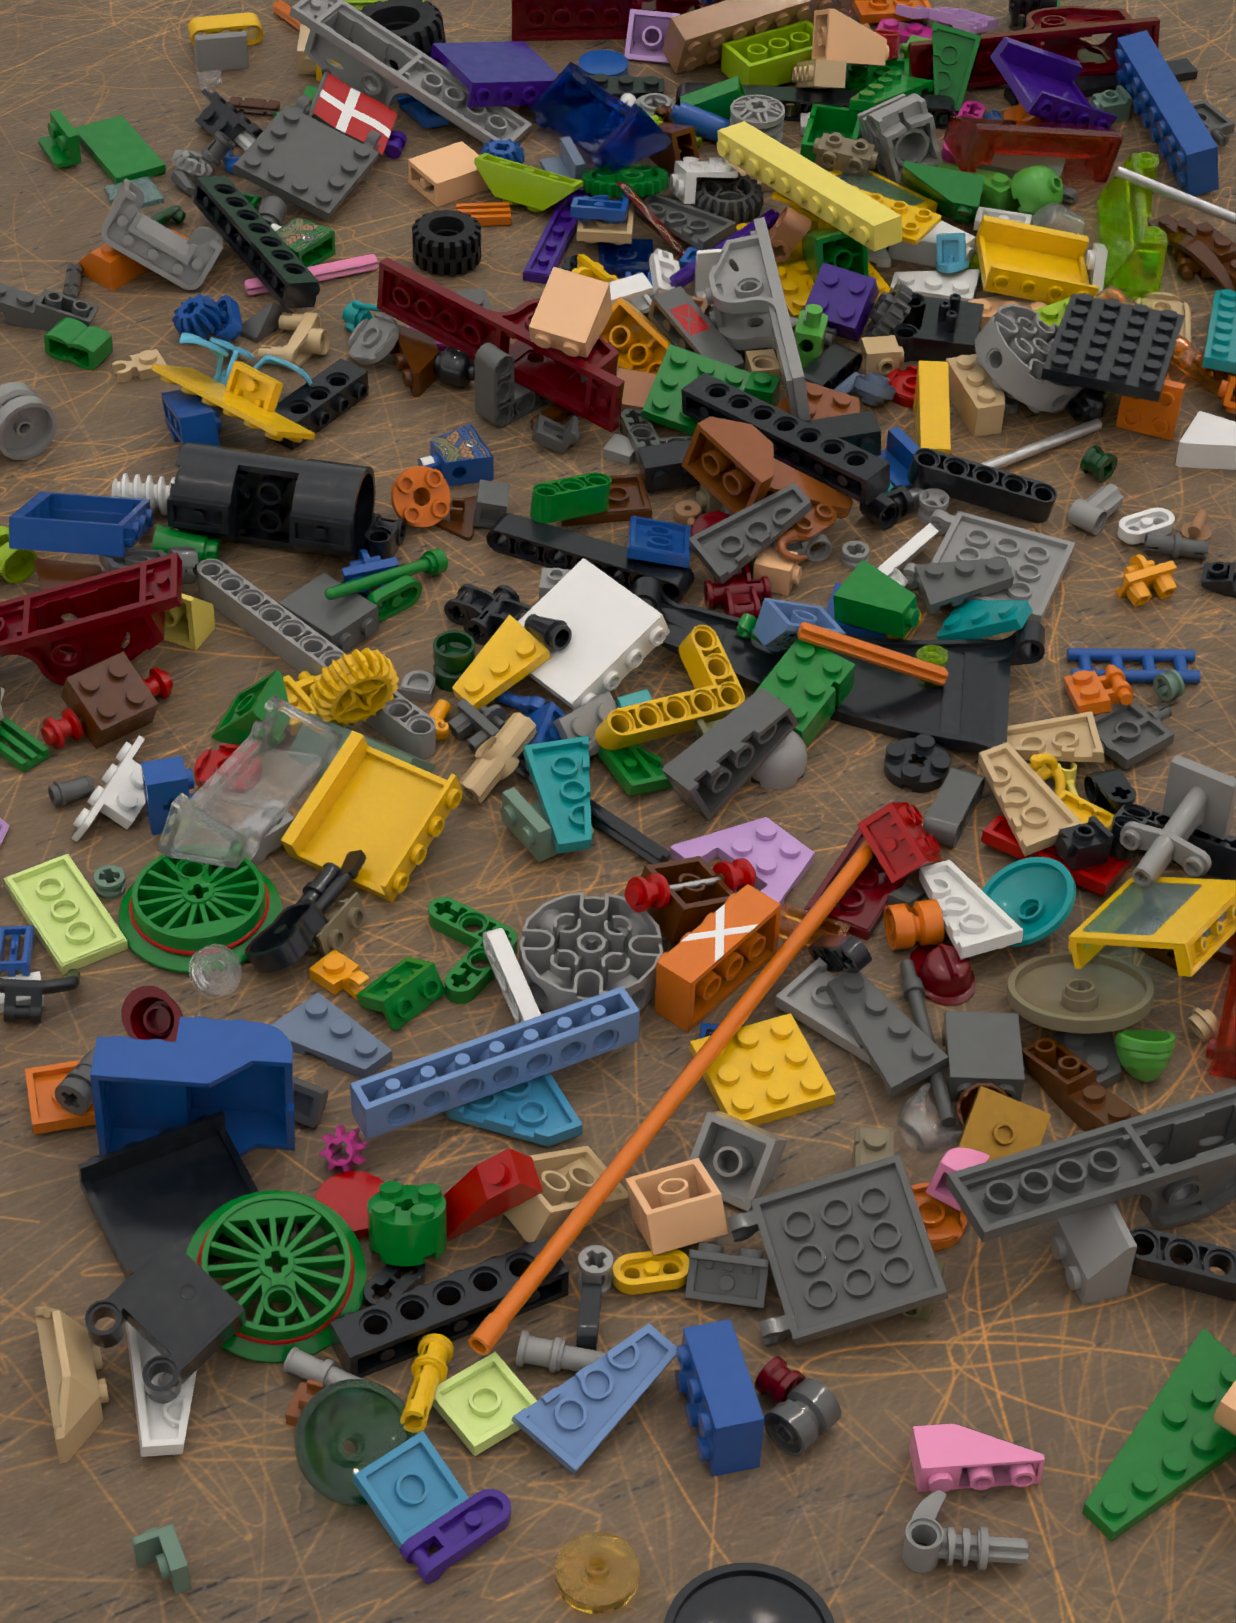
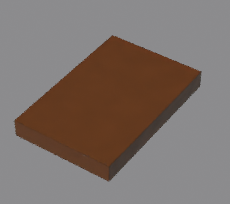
M639 473L610 476L611 489L608 509L600 513L562 520L561 525L572 526L630 521L632 516L652 519V508L643 475Z

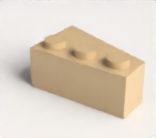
M977 354L946 358L949 371V398L973 437L1001 433L1005 409L1004 391L998 390L992 384L991 380L993 378L977 363Z

